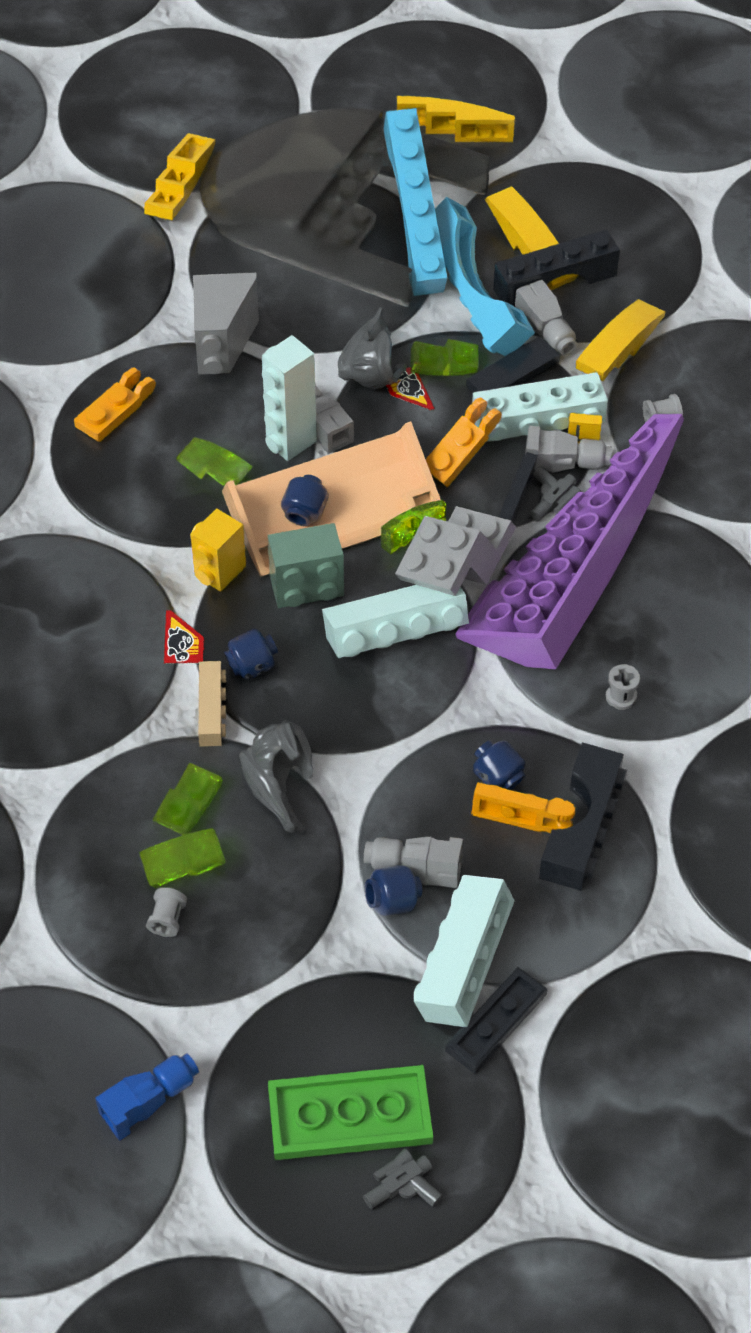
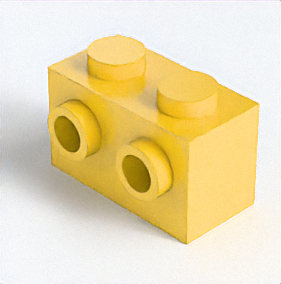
M216 508L203 522L195 525L191 532V544L196 578L202 584L210 585L221 592L246 567L243 524Z

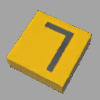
M570 413L568 434L578 437L577 443H580L582 439L600 440L602 416Z

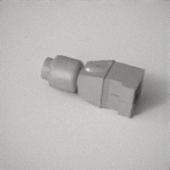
M539 280L516 289L515 307L524 312L533 330L540 336H543L544 340L562 355L572 353L577 347L575 341L576 334L563 319L557 297L554 296L545 282Z
M315 385L317 438L322 443V447L327 454H330L354 442V421L340 406L339 402L325 395L323 396V393Z
M529 425L525 454L530 452L538 455L535 470L543 467L546 471L554 473L574 468L575 462H577L580 468L599 470L603 465L610 466L612 446H606L602 440L582 439L580 443H577L578 437L557 429L553 431L540 430V426Z
M431 836L406 839L404 846L403 842L399 839L378 837L374 842L366 841L364 863L371 864L374 870L404 865L409 867L414 876H418L424 885L457 888L463 864V839L450 837L449 841L436 840L431 838Z

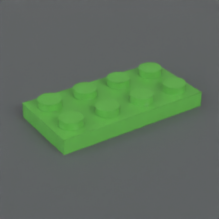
M424 1065L268 1081L275 1160L433 1144Z

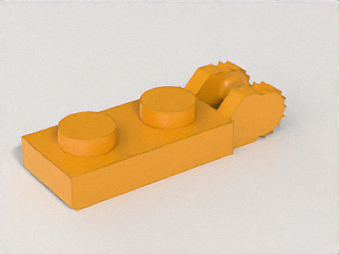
M134 367L129 369L128 372L126 371L122 375L119 383L116 382L74 419L75 427L96 441L101 442L151 395L156 386L155 380L148 376L138 383L141 371ZM137 384V386H136L134 392L131 391V389L134 387V385Z
M481 397L475 399L466 409L465 415L461 416L426 458L431 475L446 487L450 486L489 439L488 435L502 418L501 412L494 408L484 416L479 428L474 425L481 414L484 413L488 404Z
M477 782L471 814L476 817L537 832L551 833V830L565 829L573 826L571 819L575 816L576 807H574L571 801H564L561 798L556 797L548 801V799L540 798L533 794H524L503 789L496 785Z

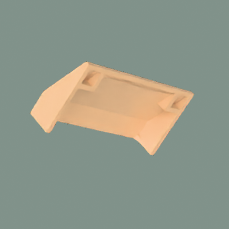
M412 422L405 423L396 433L242 484L235 485L233 480L229 481L222 490L231 517L243 524L244 543L260 577L269 575L267 535L335 523L341 547L345 549L419 524L424 516L436 518L446 514ZM309 474L318 477L322 481V485L329 493V498L319 521L310 523L308 526H299L286 519L285 513L281 508V501L291 479L304 477V475Z

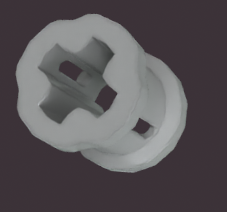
M671 394L668 399L656 402L651 400L643 401L645 422L654 414L683 415L682 405L677 394Z
M620 664L613 667L609 672L608 683L610 687L606 691V700L610 706L618 710H626L631 708L637 700L636 688H638L640 683V674L633 666ZM622 674L621 681H618L619 675ZM627 693V699L624 701V694Z
M159 888L155 891L154 900L156 904L152 916L147 920L146 927L154 934L163 937H173L179 931L180 926L177 922L181 909L186 907L187 897L182 892L172 888Z

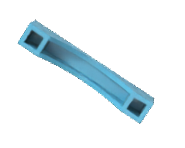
M413 108L388 111L385 116L384 134L401 202L413 295L442 293L446 286L447 272L417 110Z
M446 197L435 208L445 267L450 274L448 278L460 292L461 296L459 299L469 309L472 315L471 322L480 330L484 346L492 353L498 352L507 356L519 349L535 332L522 310L504 301L494 300L483 287L475 261L477 227L466 207Z

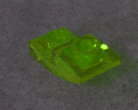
M448 339L445 347L414 341L411 348L412 373L440 376L475 373L479 368L477 344Z
M196 437L176 457L178 462L200 479L208 473L223 486L232 480L235 485L240 484L253 467L227 449Z
M443 500L428 502L411 508L381 526V548L391 555L399 547L406 546L415 536L424 516L447 521V503Z
M189 762L175 790L169 789L153 821L186 836L201 818L223 782L221 776Z
M213 828L179 836L139 852L149 885L154 888L186 874L195 877L226 862L216 831Z

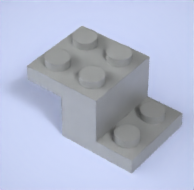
M458 506L455 507L448 522L424 516L395 575L402 581L453 596L457 595L464 579L487 585L516 526L511 520Z

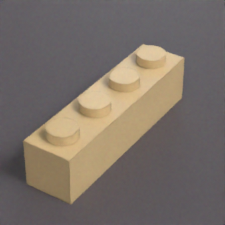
M221 661L199 662L198 735L200 747L222 746V737H226V724H222V719H226V706H222V701H226V687L222 688V683H226V670H222Z

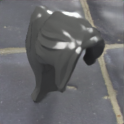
M380 307L374 318L367 321L344 347L338 360V377L344 381L354 379V381L364 387L381 389L386 385L397 383L402 373L406 371V363L397 364L392 370L391 333L383 319V308Z
M285 720L280 724H272L261 729L253 739V745L242 751L238 757L243 775L253 796L277 816L285 831L304 833L307 829L299 822L290 805L286 779L293 766L299 768L302 779L313 777L312 752L300 726Z

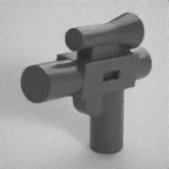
M543 467L537 468L533 476L542 484L540 491L541 501L530 511V516L535 521H540L548 512L553 510L558 514L578 492H582L575 486L577 484L575 477L568 474L563 479L560 478L557 481Z
M404 1148L391 1162L373 1173L378 1182L382 1180L381 1184L363 1195V1199L368 1207L373 1209L386 1199H392L398 1194L405 1199H410L418 1194L429 1205L435 1207L442 1199L443 1194L423 1178V1175L432 1169L428 1158L423 1155L414 1160L409 1151Z

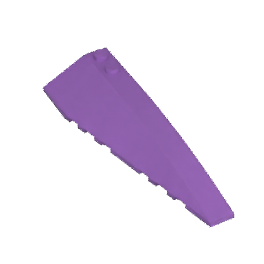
M654 414L628 440L630 447L617 452L610 459L611 466L603 474L597 472L589 481L591 487L585 493L578 492L545 526L547 532L536 539L533 538L525 546L528 552L519 561L512 560L504 568L506 575L499 582L497 580L491 581L469 612V624L460 626L455 633L457 638L525 667L556 669L605 590L637 531L674 447L684 420L683 415Z

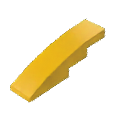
M397 96V110L416 108L419 126H426V134H455V142H513L515 116L455 100Z
M190 133L182 139L167 156V168L156 179V191L145 202L144 214L169 220L175 218L205 169L214 149L216 139Z
M512 186L486 197L485 201L514 250L519 248L523 255L559 244L546 224ZM578 274L560 276L549 282L547 286L550 290L574 281Z
M639 299L609 322L577 358L576 369L586 374L598 372L600 380L604 381L614 367L619 369L629 355L634 356L664 318L665 311Z

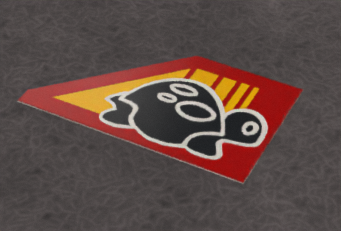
M415 366L406 368V371L402 373L397 383L386 385L390 395L429 410L435 409Z
M166 610L164 663L203 662L204 637L174 612Z

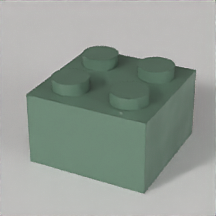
M335 523L267 535L269 574L278 608L296 607L304 603L320 600L328 601L344 596V554Z

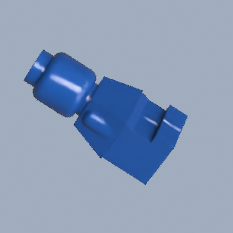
M188 1053L181 1057L172 1055L154 1067L153 1075L148 1071L125 1077L95 1097L99 1114L120 1141L131 1134V1126L139 1121L147 1120L166 1102L165 1095L174 1097L191 1086L194 1082V1076L199 1073V1069Z

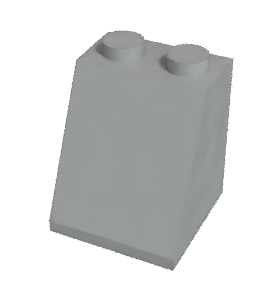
M256 272L193 275L194 332L198 375L230 373L259 322Z

